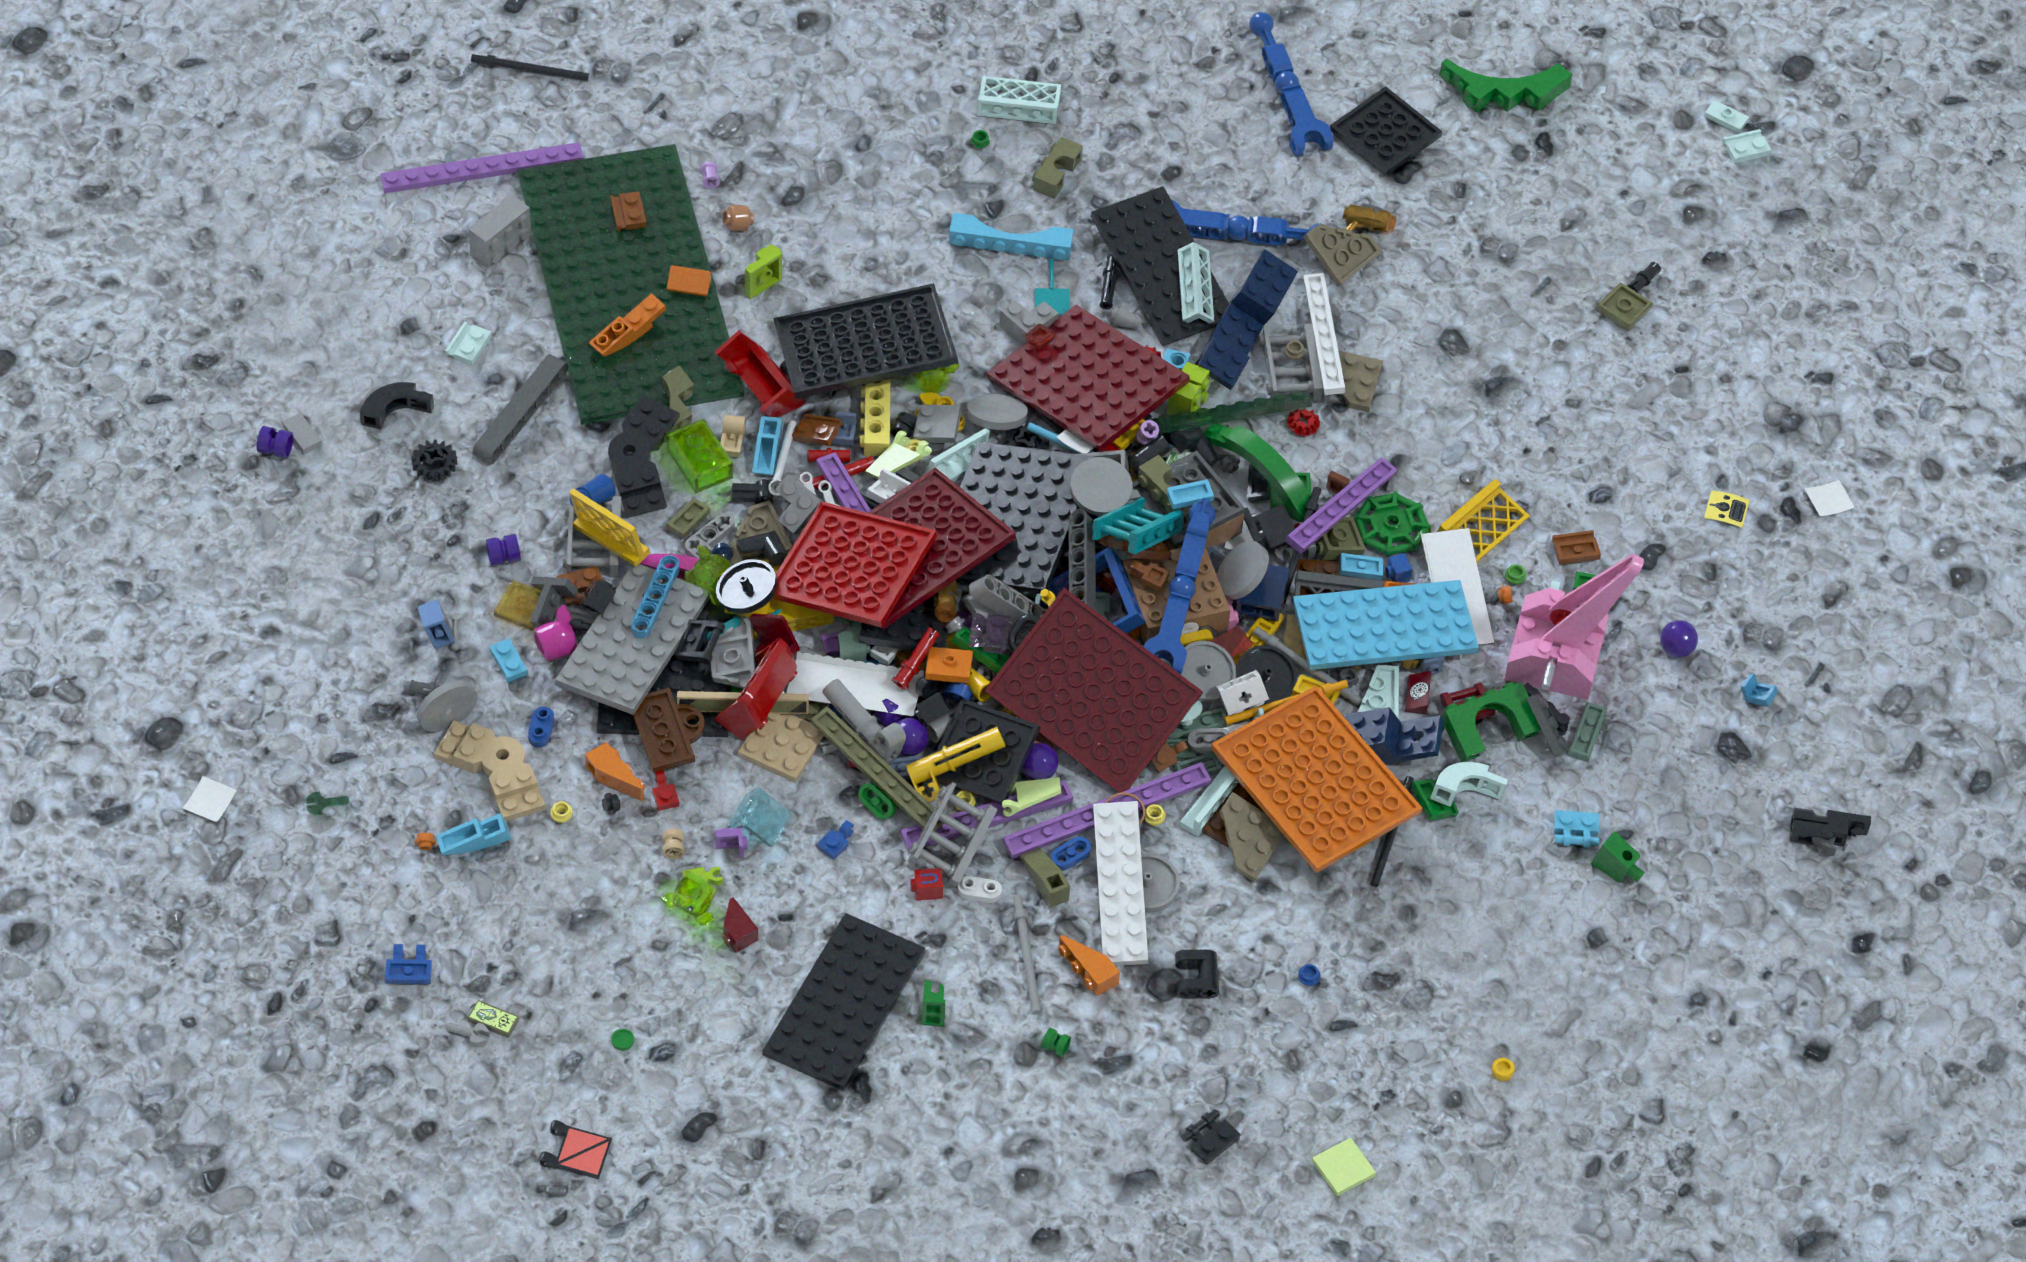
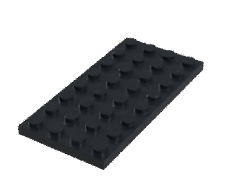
M1164 186L1091 212L1090 216L1162 347L1216 327L1229 302L1212 272L1214 322L1209 324L1200 318L1189 323L1183 321L1178 249L1192 242L1195 243Z
M845 913L762 1050V1055L844 1091L925 954V947Z

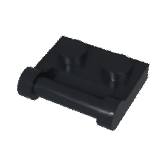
M689 619L688 627L674 655L677 660L697 661L709 665L713 658V650L720 634H723L725 630V625L717 621ZM712 631L704 652H700L708 632Z

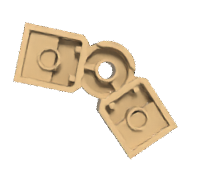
M453 720L434 752L435 759L472 773L480 772L483 769L490 776L489 787L500 814L506 821L546 810L545 802L538 788V781L531 765L525 763V751L519 741L507 736L495 737L493 730L472 723L470 727Z

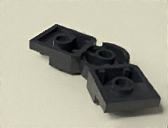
M642 395L635 408H631L621 424L622 433L616 435L608 447L609 462L613 470L616 471L614 474L615 482L626 518L667 508L656 464L651 462L650 459L651 452L660 449L680 417V413L645 395ZM627 452L635 453L632 456L625 455Z

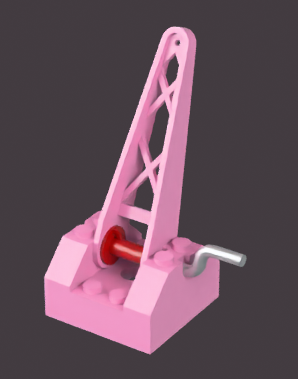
M1631 554L1566 595L1564 591L1552 588L1525 595L1504 680L1515 683L1522 682L1524 685L1528 682L1536 688L1588 700L1609 615L1607 613L1639 574L1644 559L1636 554Z

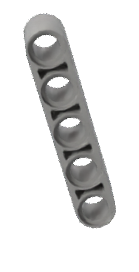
M986 575L972 582L969 586L970 594L975 600L1014 624L1023 615L1033 614L1041 618L1046 612V609L992 575ZM1026 623L1022 629L1029 633L1035 625L1033 623Z

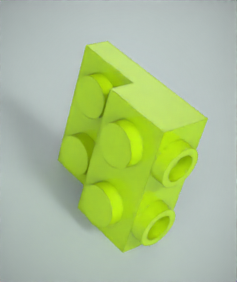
M773 244L760 249L756 253V262L749 264L745 268V295L749 299L754 298L782 280L783 254Z

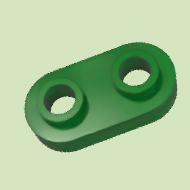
M866 783L860 787L859 799L874 815L880 819H890L896 814V804L874 783Z

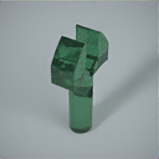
M320 791L313 792L306 798L307 804H318L307 805V811L314 815H323L322 810L326 807L349 804V797L324 798L321 796Z

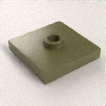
M1620 282L1596 306V311L1627 331H1630L1653 307V302Z

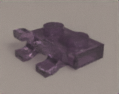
M973 613L969 646L984 647L983 652L1005 654L1010 617L988 614V619H985L982 614Z

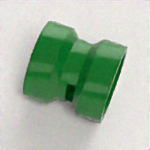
M1050 1027L1042 1040L1041 1048L1047 1051L1052 1050L1057 1056L1063 1057L1070 1045L1071 1036L1061 1035L1057 1030Z

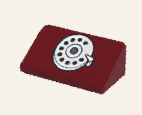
M1432 671L1409 675L1405 712L1427 714Z

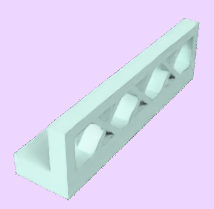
M1192 242L1178 249L1182 318L1187 323L1200 318L1210 324L1214 322L1209 250Z
M984 428L934 457L929 462L927 472L936 467L954 483L965 476L978 442L988 443L990 431Z
M1224 766L1180 821L1179 827L1196 837L1202 833L1204 825L1239 783L1226 766Z

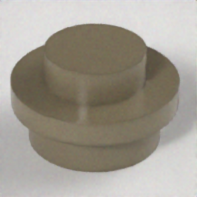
M1292 340L1285 346L1284 354L1289 359L1298 360L1304 356L1305 348L1301 342Z

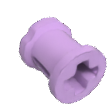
M705 162L700 166V173L703 175L702 183L707 189H713L720 185V177L717 176L718 167L714 162Z
M1152 420L1144 421L1136 433L1137 441L1142 445L1152 441L1159 433L1157 423Z

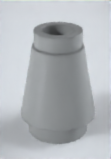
M1115 306L1109 319L1113 325L1137 330L1141 318H1138L1122 306L1120 308Z

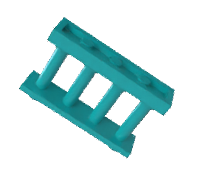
M1141 497L1094 519L1092 539L1098 540L1104 536L1112 535L1128 541V552L1137 554L1182 532L1184 511L1177 509L1167 515H1162L1144 509L1145 498Z

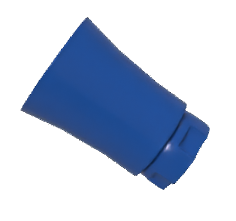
M597 474L589 482L576 489L597 504L612 501L616 493L613 481L604 474Z

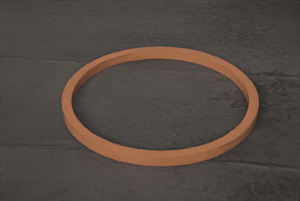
M1122 792L1116 793L1106 800L1105 803H1108L1112 798L1120 795H1126L1135 798L1141 804L1143 809V816L1139 822V825L1143 822L1145 817V807L1143 802L1137 796L1131 793Z

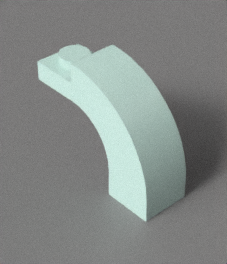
M1475 762L1456 763L1448 766L1440 773L1430 799L1451 807L1457 793L1473 790L1500 800L1508 779L1487 772L1489 766Z

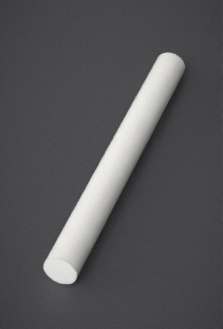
M793 420L788 422L772 480L782 478L793 439L792 434L797 424Z

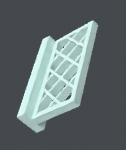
M983 76L978 97L977 116L1056 124L1061 84ZM986 84H994L996 86L990 88ZM1014 86L1015 89L1009 90L1007 87ZM1032 88L1035 91L1029 92L1026 89ZM1002 90L1004 94L998 95L996 92ZM1050 90L1056 92L1049 95L1046 91ZM1021 92L1024 96L1019 98L1015 94ZM1041 94L1044 98L1038 100L1035 96Z

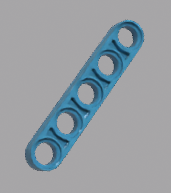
M668 555L660 560L632 620L631 632L634 637L643 639L651 634L679 573V560L677 557ZM671 563L674 564L675 567L668 569L665 568L664 565ZM659 579L668 580L665 584H660L657 581ZM653 594H658L661 596V598L652 599L650 598V596ZM649 609L653 610L654 613L651 615H646L643 613V611ZM638 625H644L647 627L645 630L642 631L636 629Z

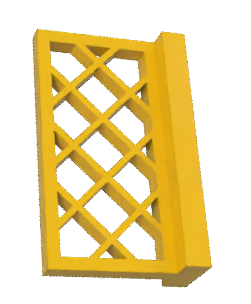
M1496 478L1444 521L1437 530V532L1467 529L1468 521L1477 522L1478 530L1469 529L1470 534L1478 535V543L1472 542L1474 548H1479V554L1475 557L1476 562H1479L1530 516L1500 488L1501 483ZM1499 496L1505 501V506L1494 505V499ZM1482 509L1491 510V518L1481 517L1480 511ZM1495 511H1505L1506 519L1495 518ZM1509 512H1516L1521 518L1519 520H1511ZM1481 522L1492 523V531L1481 530ZM1496 523L1506 524V531H1496ZM1482 535L1492 536L1493 542L1491 544L1482 543Z
M574 488L569 492L577 515V519L573 522L575 529L635 567L650 554L649 548L640 543L636 527Z

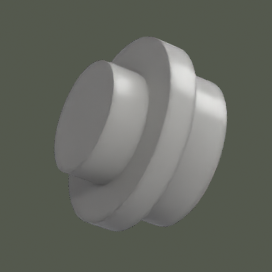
M957 615L945 625L948 630L947 633L953 632L955 635L964 627L962 624L965 622L964 618L961 619Z

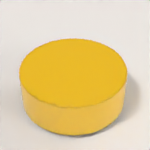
M1498 1058L1493 1062L1491 1073L1499 1081H1508L1514 1075L1515 1066L1507 1058Z

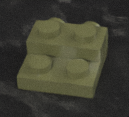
M1344 517L1315 542L1316 554L1321 556L1322 561L1340 560L1341 553L1363 555L1366 550L1353 517Z

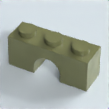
M1063 137L1059 139L1057 144L1054 143L1049 156L1044 157L1040 169L1035 170L1032 176V181H1034L1033 190L1055 199L1064 186L1065 172L1059 169L1073 172L1082 159L1083 146Z
M1157 455L1139 466L1138 482L1152 494L1156 501H1159L1165 507L1168 513L1177 510L1172 509L1166 493L1167 488L1173 487L1167 485L1171 481L1172 468ZM1191 506L1178 508V510L1184 511L1185 517L1189 514Z

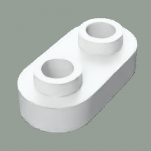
M965 876L962 877L958 884L957 892L960 897L967 900L995 903L1001 898L1002 887L995 880Z

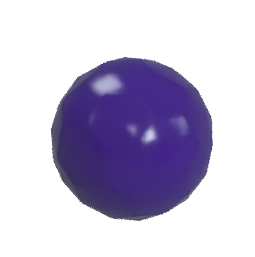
M1675 620L1669 622L1663 628L1660 634V643L1668 655L1683 658L1689 656L1696 649L1698 634L1689 622Z
M905 718L896 722L903 728L906 735L900 755L908 757L921 753L928 743V732L923 723L914 718Z
M1034 743L1021 771L1030 780L1051 778L1058 769L1059 760L1057 753L1047 744Z

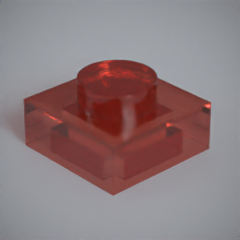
M1040 323L1025 334L1026 341L1039 349L1055 338L1054 332Z

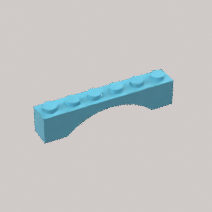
M953 213L949 231V244L1069 261L1074 229L1053 226L1035 233H1008L987 226L973 215Z

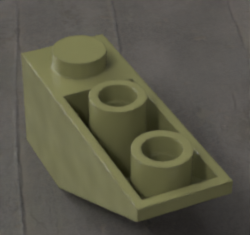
M1041 848L1020 855L1023 864L1048 908L1069 901L1070 885L1061 869Z

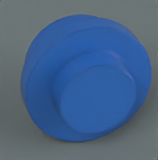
M1306 964L1298 972L1299 981L1306 986L1316 985L1320 980L1321 974L1315 965Z

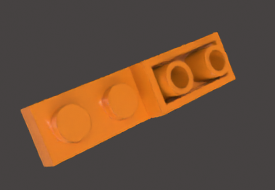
M651 293L624 318L618 316L594 337L589 344L603 357L619 351L653 327L652 322L667 310L666 306Z

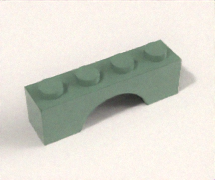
M834 615V621L842 622L849 626L844 632L838 633L839 658L843 660L850 659L854 662H866V653H870V644L859 643L861 622Z

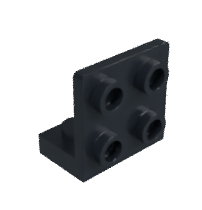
M1280 504L1257 516L1255 513L1251 514L1248 507L1245 508L1244 521L1253 541L1262 545L1267 552L1287 544L1285 539L1295 530V527L1284 504Z

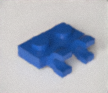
M394 944L393 959H386L385 983L431 984L432 960H426V945H416V960L404 959L403 944Z

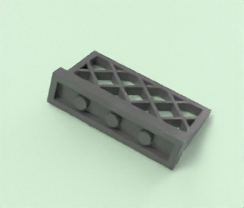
M1298 571L1295 575L1294 596H1301L1300 587L1309 588L1313 594H1320L1323 590H1328L1332 593L1335 591L1382 588L1383 581ZM1293 606L1292 624H1298Z

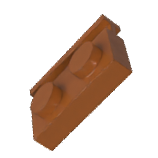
M639 191L619 194L617 197L610 195L617 231L624 228L631 230L647 227Z
M805 414V419L800 421L792 437L794 441L830 446L839 432L838 428L842 427L843 423L839 418Z
M1593 530L1552 536L1551 541L1554 544L1559 565L1600 560L1601 553Z

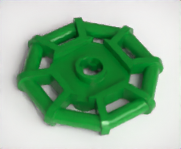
M1396 491L1381 496H1369L1357 514L1353 515L1364 546L1367 545L1386 554V557L1404 552L1418 551L1419 545L1422 542L1421 533L1431 532V525L1428 524L1423 511L1424 506L1420 502L1416 503L1399 495ZM1399 504L1405 506V508H1404V509L1400 508V505H1399ZM1370 508H1373L1375 510L1374 514L1372 513L1371 516L1366 515ZM1413 514L1417 516L1419 522H1414ZM1389 520H1392L1393 523L1397 524L1389 525L1388 522ZM1364 523L1370 524L1372 531L1367 533ZM1413 530H1417V531H1419V532L1417 533V535H1416L1415 538L1413 539V538L1410 536V535H1411V532H1412ZM1405 541V542L1407 543V544L1392 546V543H1394V542Z

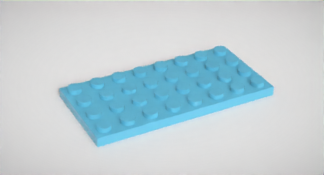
M1460 580L1293 596L1292 602L1309 670L1478 653L1479 646Z

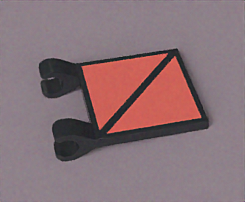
M553 1120L550 1125V1133L555 1136H564L558 1156L556 1157L547 1151H542L539 1164L543 1167H556L599 1179L612 1138L574 1128L561 1121Z

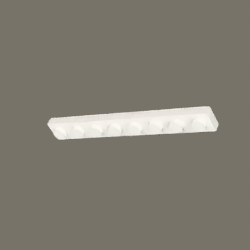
M1324 273L1304 275V285L1311 324L1313 325L1324 395L1345 393V384Z

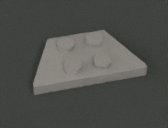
M749 617L743 619L744 623L733 629L731 627L719 636L711 661L714 682L744 688L756 670L753 631Z

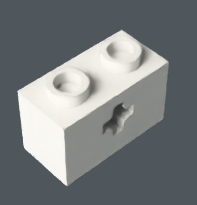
M1256 670L1216 686L1228 715L1240 713L1251 706L1258 707L1269 699L1261 676ZM1245 691V697L1241 698V693Z

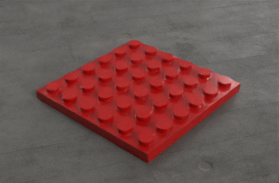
M821 501L777 571L778 588L772 599L882 628L937 537L936 530Z

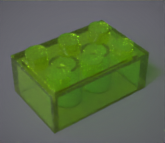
M705 419L666 434L667 450L695 494L733 478V462Z

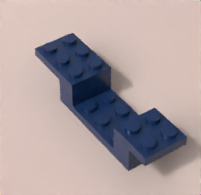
M1264 249L1245 282L1233 295L1196 360L1195 365L1209 370L1211 378L1231 390L1250 359L1248 354L1263 326L1275 314L1298 271Z

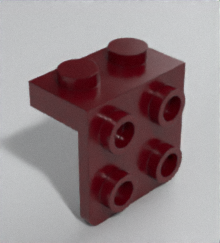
M751 614L749 620L761 642L754 651L755 655L780 637L787 643L792 656H795L800 647L784 616Z

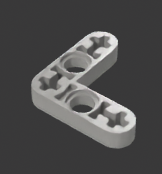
M729 513L719 514L685 542L686 555L701 559V568L717 581L722 576L720 570L724 573L733 565L730 562L717 563L714 561L706 563L704 559L712 557V547L734 530V517ZM706 533H713L716 535L712 539H707L704 537Z

